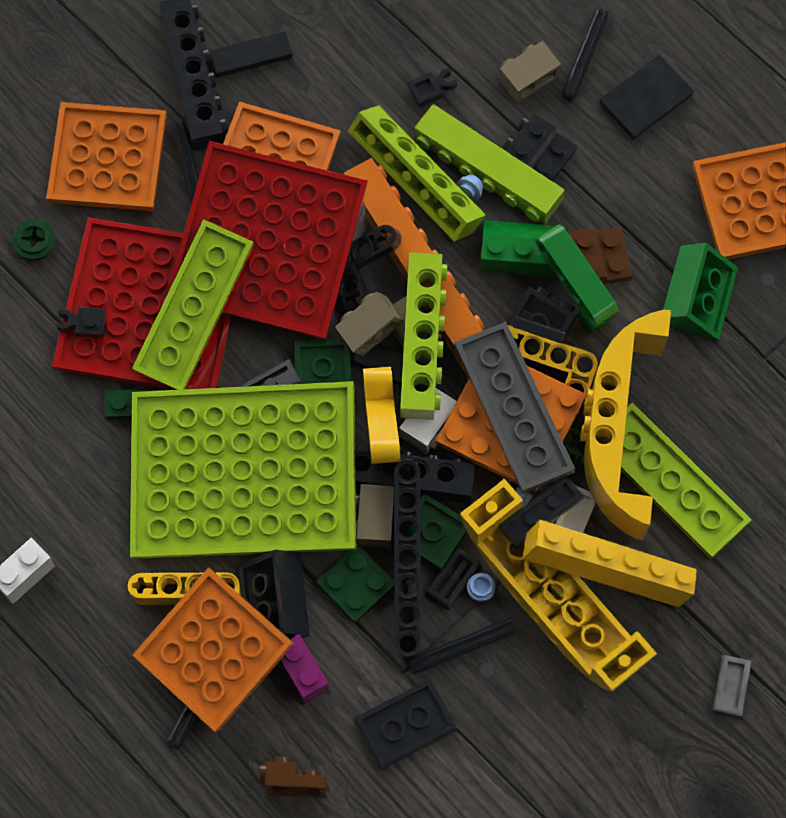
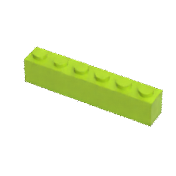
M433 104L414 127V139L420 147L432 150L443 162L455 165L464 176L474 175L478 177L483 183L484 189L489 192H496L503 197V200L512 207L517 206L522 209L531 220L540 221L545 225L562 203L565 191L563 188Z

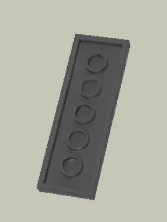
M503 322L454 342V347L522 494L574 473L575 467L507 323Z

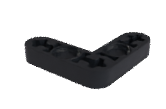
M382 225L352 241L345 270L350 273L344 271L339 290L346 313L354 311L358 304L361 305L363 298L369 295L360 268L396 250L401 244V233L396 228L390 225ZM387 233L392 235L389 237V243L384 242L387 238ZM369 243V254L366 257H361L359 253L361 246ZM355 279V290L352 293H347V282Z

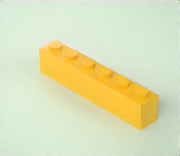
M539 520L526 533L523 559L676 607H680L694 595L697 569L543 520Z

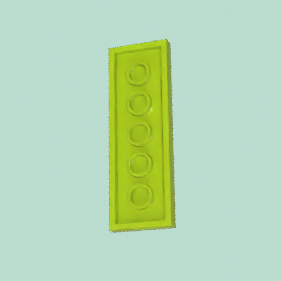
M203 219L132 369L173 389H186L254 246L253 241Z
M633 403L627 407L621 471L646 496L653 497L652 502L711 560L749 525L752 519Z

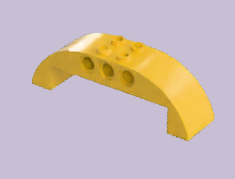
M671 310L650 313L636 319L619 332L602 356L592 389H588L583 407L585 418L584 425L581 428L580 441L585 442L584 469L591 495L599 509L615 526L638 540H643L650 526L653 497L618 492L632 355L634 352L661 356L669 336Z
M503 479L460 513L461 520L470 538L504 587L558 650L592 682L612 692L656 656L657 653L638 631L630 636L579 576L523 559L525 544L516 549L499 528L502 522L522 508L523 499Z

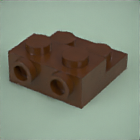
M593 227L568 233L604 285L632 280L633 274L621 227L596 231V228Z
M275 757L273 762L266 761V764H261L260 782H262V787H266L268 795L326 798V777L321 776L319 771L304 770L302 775H298L297 764L291 762V759L286 757Z

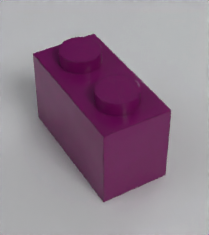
M300 634L290 639L294 645L279 663L305 705L329 691V683Z

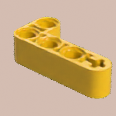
M508 325L513 338L520 339V334L524 335L519 346L522 357L568 372L565 384L570 386L572 383H579L583 386L584 393L587 394L588 389H591L598 368V360L593 353ZM529 339H536L539 342L540 350L537 354L527 352L525 344ZM559 347L565 350L567 356L563 363H556L552 359L553 349ZM583 356L589 357L593 362V368L588 372H583L578 368V360Z
M391 367L363 369L372 464L400 462Z
M138 573L129 579L128 591L133 601L140 605H176L203 573ZM216 573L227 584L234 585V590L241 595L239 581L235 575L231 573ZM144 584L146 588L142 594H139L137 590ZM154 584H156V588H157L158 594H155V593H154V590H155ZM168 584L178 586L173 594H165L163 589Z

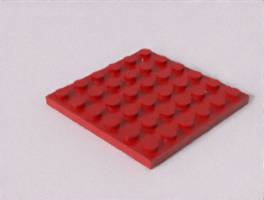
M209 141L168 292L204 219L254 242V246L222 314L326 340L368 180Z
M88 217L66 310L71 311L72 314H77L78 307L106 309L104 338L76 337L75 329L66 333L60 332L52 363L53 370L176 390L136 372L132 368L166 299L184 233ZM221 313L186 389L217 388L232 316ZM63 318L62 324L67 323L68 319Z

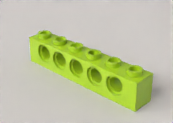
M379 105L359 112L348 132L453 241L473 234L485 217L481 209Z
M409 252L400 418L434 420V410H440L441 394L435 393L436 384H441L442 367H437V358H443V341H438V332H444L445 315H439L440 306H445L446 290L441 289V280L447 281V264H442V254ZM423 281H430L434 285L425 288L421 286V283ZM423 306H428L432 311L430 313H422L419 309ZM421 332H427L431 337L421 339L417 335ZM426 358L430 363L422 366L417 364L416 360ZM418 384H425L429 389L425 392H419L414 387Z

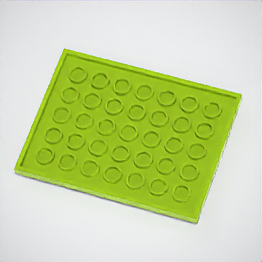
M353 382L132 392L130 557L132 559L266 554L275 549L289 552L356 550L355 395Z

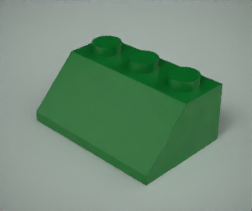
M484 220L480 272L558 278L535 242L536 238L555 226Z
M707 243L682 245L680 247L663 310H671L670 326L677 331L717 341L722 331L738 267Z

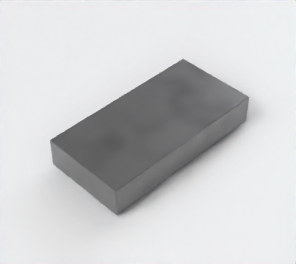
M727 655L722 656L712 712L737 718L742 717L751 666L750 660Z

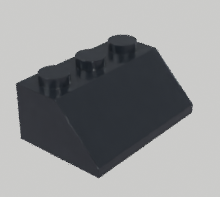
M275 549L239 564L238 573L241 596L288 639L300 634L302 639L310 636L301 553Z

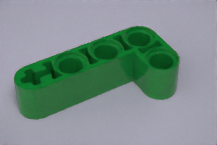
M559 224L535 239L539 251L580 309L577 315H579L578 320L582 327L591 334L613 320L619 313L616 302L565 228Z

